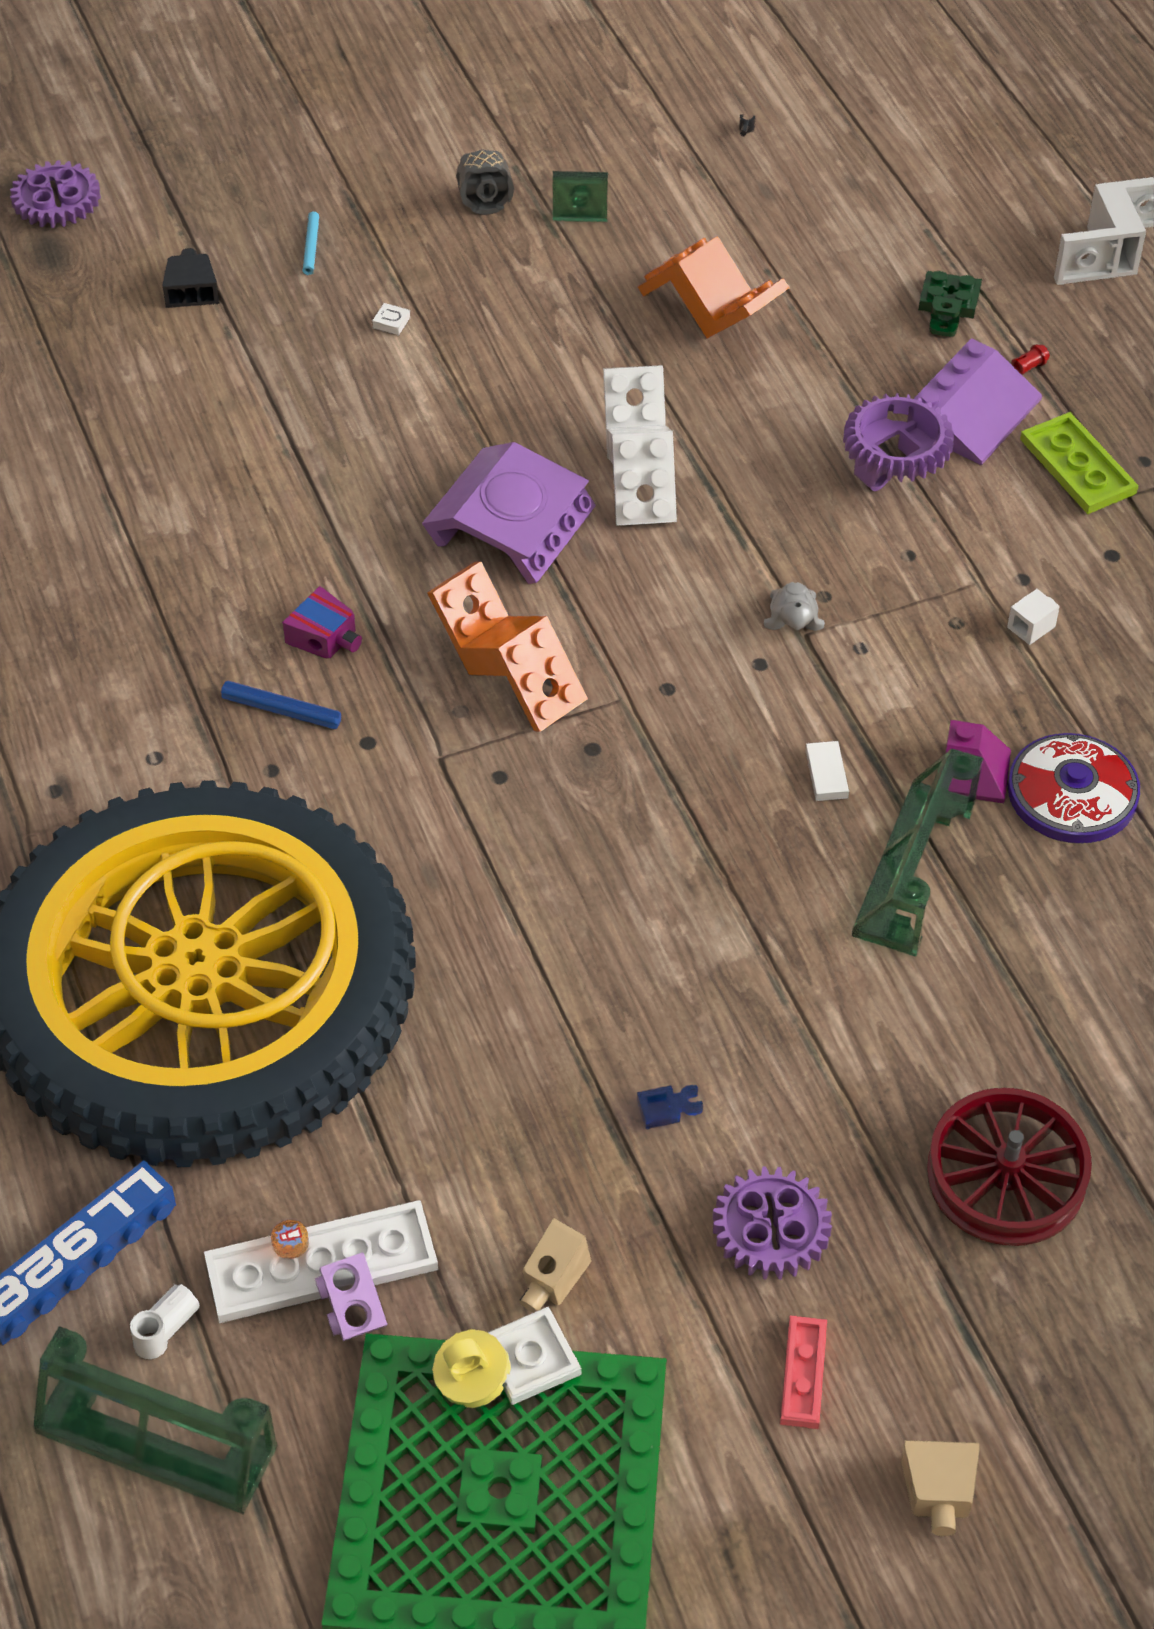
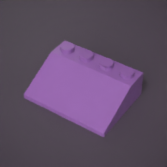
M971 338L920 391L914 400L921 397V402L924 404L931 401L932 409L940 407L941 414H947L948 421L952 423V430L954 431L953 452L982 465L1042 399V394L997 350ZM908 414L907 422L913 420L914 414Z

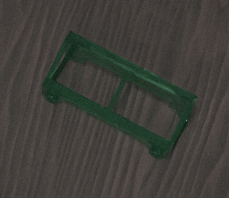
M950 749L913 780L853 926L852 937L915 957L917 956L923 937L921 933L926 905L930 897V887L924 880L914 877V874L935 822L950 826L951 820L961 814H964V818L970 819L975 807L984 758ZM938 769L932 786L921 783ZM953 778L958 780L972 779L969 797L948 791ZM898 909L916 915L914 930L911 926V918L897 914Z
M59 1326L40 1358L33 1425L35 1433L244 1514L277 1449L270 1406L250 1398H239L228 1404L223 1414L84 1362L83 1360L87 1353L85 1339L79 1333ZM49 1376L59 1380L45 1405ZM96 1395L138 1410L140 1413L138 1427L91 1409L97 1398ZM149 1415L229 1445L231 1448L225 1459L222 1460L147 1431Z

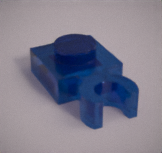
M672 1085L637 1092V1102L645 1128L651 1129L679 1123L681 1120L680 1113L683 1112L687 1115L702 1113V1101H688L689 1098L698 1097V1086L688 1085L680 1093L675 1094Z

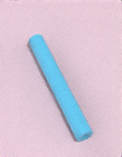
M310 212L308 215L303 273L306 275H311L314 272L319 214L317 212Z

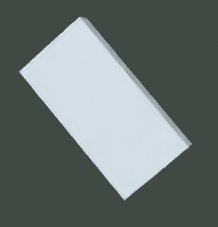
M838 741L806 744V755L816 801L847 799L849 789Z

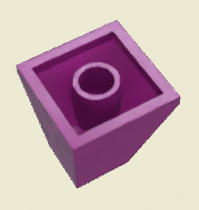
M951 720L939 794L1004 804L1011 749L983 724Z

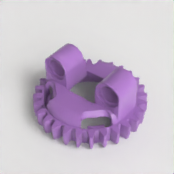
M885 393L883 399L873 396L872 402L864 400L862 406H855L854 412L849 413L848 420L844 426L843 436L845 451H849V459H855L854 475L871 490L878 491L891 480L893 475L897 476L899 482L903 481L904 476L914 481L916 476H920L923 479L926 478L927 471L935 474L937 467L943 468L944 462L949 461L950 453L953 451L954 431L952 430V423L948 421L947 414H941L940 407L932 409L931 401L924 404L921 402V397L914 400L910 399L909 394L904 398L899 397L898 393L895 394V397H889ZM888 411L906 415L912 413L914 414L913 420L910 422L890 420L887 418ZM899 434L898 449L906 457L889 456L878 445Z

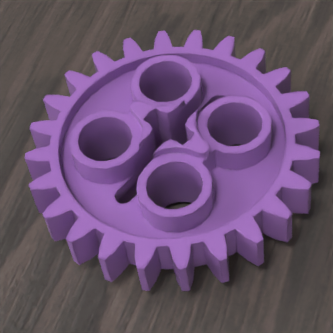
M57 160L55 165H51L46 161L45 167L35 164L36 170L25 169L26 175L19 174V181H13V188L10 189L12 206L15 208L16 214H21L22 220L29 218L31 225L39 221L40 227H43L46 223H50L51 228H54L56 223H60L65 227L66 221L69 220L76 224V218L86 219L85 212L93 213V207L98 206V199H101L99 182L96 180L95 174H90L88 167L81 169L80 163L72 167L71 161L66 162L65 165H61L60 160ZM51 180L55 181L61 207L56 206L50 184Z
M762 1167L761 1176H756L750 1169L748 1170L746 1181L738 1175L735 1176L734 1187L727 1184L724 1186V1196L717 1197V1208L713 1209V1220L715 1221L713 1222V1233L718 1234L717 1247L726 1246L724 1248L725 1259L736 1256L735 1268H739L745 1263L748 1264V1275L750 1276L757 1268L762 1270L763 1279H767L770 1271H775L779 1280L782 1279L783 1270L788 1269L794 1277L797 1276L798 1265L809 1270L811 1259L819 1261L821 1259V1249L827 1250L829 1241L827 1237L831 1236L832 1225L829 1224L832 1213L826 1210L828 1200L827 1198L818 1199L820 1188L815 1187L808 1190L809 1178L806 1177L800 1182L795 1181L796 1171H792L787 1177L782 1176L781 1167L776 1169L774 1175H769L767 1168ZM766 1195H769L772 1200L773 1224L777 1227L776 1242L779 1250L773 1249L771 1220L767 1218L768 1202L765 1197ZM785 1202H786V1203H791V1204H793L794 1206H793V1207H785V1206L781 1205V1203H785ZM746 1206H754V1207H757L758 1209L753 1211V1210H748V1209H746L745 1207H746ZM786 1235H796L799 1236L800 1239H789L786 1237ZM760 1238L763 1240V1242L754 1243L749 1239Z

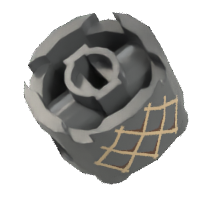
M479 150L466 153L460 158L456 179L464 205L470 207L477 214L489 215L504 208L503 205L507 201L510 202L513 198L514 185L508 163L503 158L501 152Z

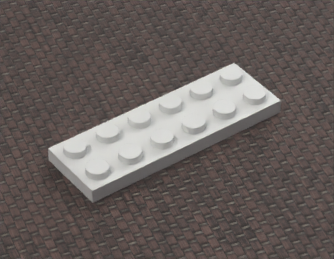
M421 1200L301 1228L300 1230L303 1234L300 1241L303 1243H297L294 1248L291 1244L283 1247L284 1243L280 1244L278 1242L280 1238L275 1239L279 1236L276 1234L204 1252L219 1323L321 1299L315 1281L316 1277L321 1276L320 1267L362 1252L364 1253L374 1285L438 1270V1262ZM339 1270L333 1275V1284L337 1289L346 1291L353 1287L354 1277L347 1270Z

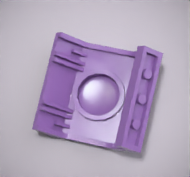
M515 442L482 448L422 524L438 547L447 545L460 529L504 551L510 556L527 583L533 584L540 580L596 505L584 488L589 480Z

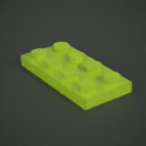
M1071 412L1021 431L1020 440L1087 514L1137 494L1139 485Z

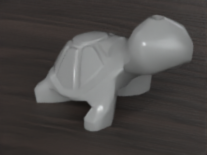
M791 582L770 593V598L772 599L770 606L771 617L764 620L765 628L777 630L785 624L795 630L806 627L807 629L817 631L824 628L825 621L818 618L819 610L815 600V591L808 589L801 583Z

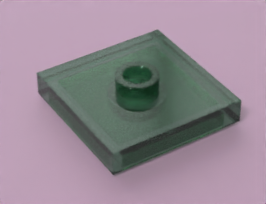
M553 171V221L607 222L608 172Z

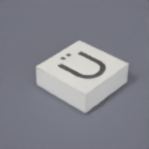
M384 303L372 321L373 328L399 335L410 319V310Z

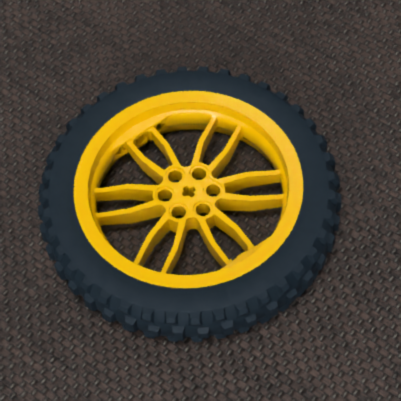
M205 780L197 788H185L182 782L170 783L169 791L154 793L150 787L138 791V798L124 801L119 796L108 801V809L99 813L90 809L79 815L78 825L73 828L63 825L53 832V841L46 846L39 844L30 852V864L27 867L18 866L10 876L11 883H9L5 890L0 891V1071L7 1072L5 1074L7 1083L17 1095L26 1097L31 1111L38 1117L48 1116L51 1118L54 1130L62 1135L74 1133L79 1137L80 1144L91 1150L96 1149L99 1145L108 1149L110 1157L125 1160L131 1154L140 1156L142 1161L145 1160L149 1165L157 1166L160 1162L167 1159L174 1160L177 1167H191L194 1160L208 1158L212 1165L225 1164L226 1158L234 1157L235 1154L243 1153L247 1159L259 1156L261 1147L275 1143L279 1148L292 1143V1137L301 1134L303 1129L308 1133H312L322 1127V1118L330 1113L335 1115L341 1113L348 1107V1102L355 1095L364 1092L371 1084L370 1076L384 1066L388 1059L387 1053L392 1052L402 1032L400 1025L405 1023L408 1014L407 1000L413 998L415 980L414 973L410 971L416 967L415 947L410 945L414 942L411 918L405 916L406 905L399 890L394 887L392 874L384 864L376 862V851L369 843H359L356 840L355 830L345 823L336 825L332 813L320 807L312 811L307 808L305 799L292 795L287 800L279 797L278 790L263 787L259 792L249 791L247 784L242 782H233L229 788L217 787L213 780ZM225 841L250 842L264 845L286 853L301 862L318 878L325 888L335 917V938L332 958L322 977H319L305 993L309 995L305 1007L301 1006L299 1009L290 1005L282 1011L265 1018L268 1021L293 1028L278 1040L254 1053L231 1060L227 1028H215L221 1044L223 1063L190 1068L189 1046L193 1027L178 1024L177 1039L180 1068L150 1066L112 1054L114 1051L142 1036L162 1019V1017L140 1005L131 1015L97 1039L90 1041L80 1030L117 1010L139 1003L127 991L122 982L107 988L75 1011L67 1012L62 994V976L74 956L109 969H115L110 945L88 939L92 927L96 928L99 926L111 931L116 911L108 908L122 899L134 882L147 870L179 851L202 844ZM220 855L186 863L171 870L154 882L157 883L164 880L167 906L174 928L163 932L131 915L127 921L125 937L142 946H125L127 962L132 973H137L135 978L149 993L162 1002L185 1011L202 1014H223L220 1006L225 1002H232L248 1010L273 999L252 986L289 989L305 972L284 964L257 960V958L283 947L314 924L321 922L317 903L309 889L300 879L285 868L261 858L243 855ZM213 873L244 876L273 885L270 889L253 897L222 924H213L216 906ZM204 874L205 887L199 914L183 916L174 894L173 878ZM293 897L307 906L275 924L250 932L259 921Z

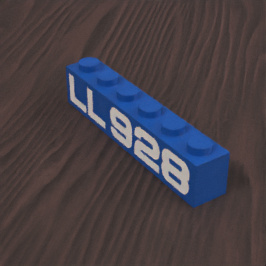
M145 1160L0 1274V1343L2 1345L11 1339L21 1336L30 1323L40 1315L52 1311L58 1301L67 1293L80 1288L86 1282L88 1276L98 1268L110 1264L119 1251L128 1244L137 1242L143 1236L146 1229L156 1221L165 1219L176 1206L172 1186Z

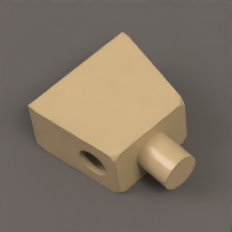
M553 1218L523 1269V1275L528 1287L519 1300L523 1307L534 1313L542 1308L546 1300L555 1305L562 1303L591 1263L584 1235Z
M904 1442L901 1464L912 1513L916 1516L931 1517L932 1533L934 1535H953L956 1532L955 1518L969 1516L974 1495L979 1443Z

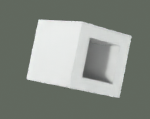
M1036 589L1011 606L1007 628L1031 645L1055 628L1060 606L1052 598L1047 597Z

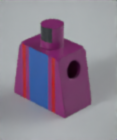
M321 586L282 622L286 644L326 659L331 658L341 647L350 652H355L362 643V636L355 633L353 611Z

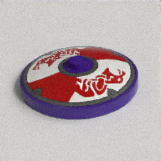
M1061 733L1039 738L1019 752L1010 769L1008 795L1018 816L1035 831L1058 841L1092 843L1116 835L1129 824L1138 806L1140 782L1130 761L1112 745L1087 735Z

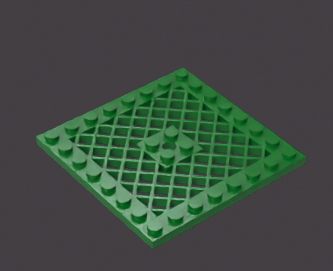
M366 1333L323 1611L322 1629H646L667 1358L572 1350L581 1367V1375L548 1389L556 1391L550 1397H547L544 1392L534 1395L540 1404L529 1413H526L518 1403L512 1405L503 1389L499 1395L502 1401L490 1410L485 1405L476 1407L475 1409L481 1417L467 1426L458 1416L467 1407L461 1404H454L451 1407L442 1397L443 1394L437 1386L434 1388L428 1381L434 1380L433 1365L435 1355L446 1340ZM418 1383L427 1394L415 1403H412L404 1392ZM580 1393H588L595 1395H593L586 1401ZM569 1395L579 1407L565 1417L556 1405ZM618 1396L625 1397V1404ZM397 1399L405 1410L393 1418ZM607 1399L615 1407L616 1411L604 1420L594 1408ZM435 1402L443 1413L429 1423L420 1412ZM510 1408L519 1420L508 1429H505L496 1418ZM548 1411L558 1423L544 1433L534 1421ZM584 1415H587L596 1427L582 1436L573 1424ZM413 1418L422 1429L407 1439L399 1427ZM623 1419L621 1439L611 1427ZM451 1421L460 1433L448 1442H445L437 1431ZM489 1424L498 1436L487 1445H484L475 1434ZM527 1427L537 1439L523 1449L513 1437ZM566 1431L575 1443L561 1452L552 1440ZM392 1434L400 1446L388 1454ZM604 1434L614 1446L600 1456L591 1446V1443ZM430 1437L439 1449L424 1459L415 1447ZM468 1440L475 1449L465 1448L464 1461H462L454 1450ZM507 1444L513 1452L496 1450ZM545 1447L554 1459L542 1468V1454L535 1453ZM583 1450L593 1462L579 1472L569 1460ZM408 1453L417 1465L402 1475L394 1463ZM620 1454L618 1476L608 1463ZM447 1457L456 1468L441 1479L432 1467ZM562 1466L572 1479L558 1489L548 1476ZM387 1470L395 1482L383 1490ZM601 1470L611 1482L597 1492L587 1479ZM425 1473L434 1485L419 1495L410 1483ZM461 1478L458 1498L449 1486ZM503 1483L509 1486L511 1491L506 1497L499 1499L491 1496L489 1489L494 1484ZM541 1483L550 1493V1496L538 1504ZM579 1486L589 1499L576 1509L566 1496ZM403 1489L412 1502L397 1512L388 1500ZM617 1490L616 1510L614 1511L605 1499ZM442 1493L451 1505L436 1515L427 1503ZM558 1503L568 1516L554 1526L544 1513ZM597 1506L608 1519L593 1529L583 1516ZM382 1507L390 1516V1519L378 1527L380 1508ZM420 1509L429 1522L414 1532L405 1520ZM457 1514L456 1526L457 1528L464 1529L454 1536L444 1523ZM537 1520L547 1532L533 1543L526 1534H535ZM576 1523L586 1536L572 1546L562 1533ZM398 1526L407 1539L392 1549L383 1537ZM614 1527L611 1549L601 1537ZM437 1530L447 1542L432 1553L422 1540ZM486 1530L503 1532L493 1539ZM476 1533L486 1546L471 1556L461 1544ZM513 1537H516L525 1550L511 1560L501 1547ZM555 1540L565 1553L550 1563L540 1550ZM376 1543L385 1556L373 1564ZM594 1543L604 1557L590 1567L581 1557L580 1553ZM413 1547H416L425 1559L409 1570L400 1557ZM454 1550L464 1563L449 1574L439 1561ZM494 1554L503 1564V1567L489 1577L479 1564ZM533 1557L543 1570L531 1580H528L518 1568ZM572 1560L582 1571V1574L568 1584L558 1571ZM393 1564L402 1574V1577L387 1588L377 1575ZM611 1564L608 1588L598 1574ZM432 1567L442 1580L427 1591L417 1578ZM472 1571L481 1581V1584L469 1594H466L457 1581ZM511 1574L521 1585V1588L506 1598L496 1585ZM551 1578L561 1591L549 1601H546L536 1588ZM370 1581L378 1591L369 1590ZM590 1581L601 1595L586 1605L576 1592ZM410 1584L417 1594L399 1592ZM450 1588L457 1598L439 1595ZM489 1591L497 1601L478 1599ZM529 1595L537 1605L519 1602ZM569 1599L576 1608L558 1606ZM607 1603V1611L598 1610Z

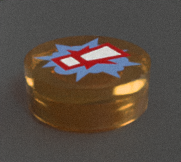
M285 1220L277 1224L271 1233L274 1252L285 1259H294L304 1254L309 1246L306 1227L296 1220Z

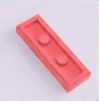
M790 1316L780 1425L819 1428L827 1320L799 1316Z

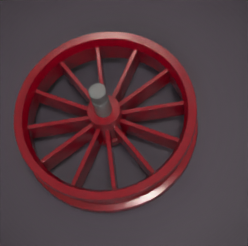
M992 1088L978 1091L952 1105L943 1114L934 1130L927 1162L928 1184L935 1202L945 1216L953 1224L973 1237L993 1244L1007 1246L1038 1243L1053 1237L1066 1228L1076 1217L1083 1204L1092 1170L1091 1152L1087 1139L1071 1115L1046 1097L1016 1088ZM994 1112L1017 1114L1015 1128L1009 1133L1007 1143L1004 1142L994 1117ZM983 1114L995 1146L965 1121ZM1021 1115L1044 1124L1023 1146L1024 1136L1018 1131ZM955 1130L981 1152L946 1144L945 1141L951 1132ZM1052 1131L1066 1144L1063 1147L1029 1154ZM941 1157L977 1165V1167L944 1174ZM1073 1158L1076 1174L1039 1165ZM988 1178L964 1202L950 1187ZM1037 1180L1073 1188L1074 1192L1064 1203ZM994 1186L1002 1190L996 1219L972 1209ZM1023 1186L1054 1212L1045 1217L1035 1219ZM1006 1191H1014L1025 1221L1000 1220Z

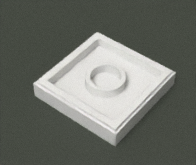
M549 1306L488 1332L498 1339L508 1353L511 1369L510 1374L508 1375L507 1373L506 1380L502 1386L512 1405L581 1375V1367Z

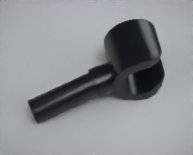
M740 114L739 129L741 136H746L747 133L754 131V115L751 119H744V114Z

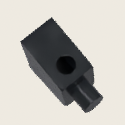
M185 248L181 251V255L168 258L162 283L166 308L219 304L216 277L207 254H197L196 250Z

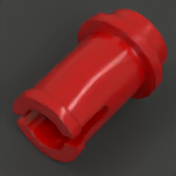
M1035 344L1031 346L1030 351L1014 358L1011 364L1021 375H1024L1038 365L1044 366L1050 358V354L1044 345Z

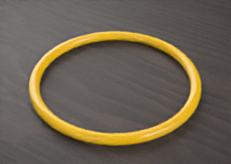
M225 841L207 843L179 851L163 859L134 882L121 900L113 919L110 936L111 956L114 968L124 987L134 999L154 1014L178 1024L199 1028L242 1026L260 1021L282 1011L311 988L323 972L332 952L335 938V917L328 894L318 878L306 866L290 855L271 847L250 842ZM220 855H243L261 858L275 863L294 874L309 889L317 903L321 919V938L316 955L308 969L294 985L281 995L260 1006L240 1012L202 1014L185 1011L162 1002L149 993L135 978L125 953L124 937L127 921L139 898L163 875L186 863Z

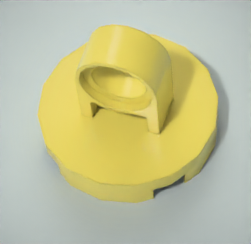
M469 1329L454 1334L442 1344L435 1355L433 1375L435 1384L447 1400L452 1403L465 1405L467 1408H476L490 1403L501 1394L504 1389L502 1385L506 1380L507 1373L508 1375L510 1374L511 1366L508 1353L496 1337L482 1330Z

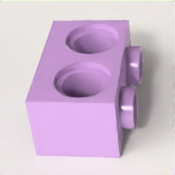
M363 1252L320 1267L321 1276L316 1277L315 1281L321 1299L329 1298L333 1312L327 1314V1318L334 1336L341 1334L342 1341H346L387 1326ZM339 1270L349 1271L354 1277L353 1287L346 1291L337 1289L333 1284V1275ZM351 1306L361 1307L366 1313L365 1323L359 1327L350 1326L345 1320L347 1308Z

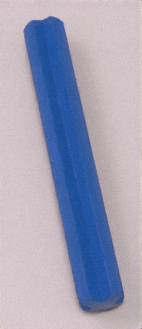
M225 681L221 689L223 699L327 728L337 729L341 722L340 711L236 682Z

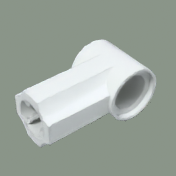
M174 1284L150 1310L139 1312L133 1317L130 1330L134 1349L139 1357L154 1359L161 1356L167 1349L168 1340L200 1308L199 1301L188 1288L182 1284ZM148 1333H155V1334L152 1335V1336H148V1337L144 1336L145 1334H148Z

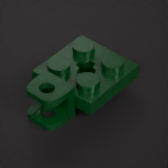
M943 271L926 272L918 310L932 312L929 324L931 334L953 337L957 333L960 317L974 319L982 279L969 275H951Z

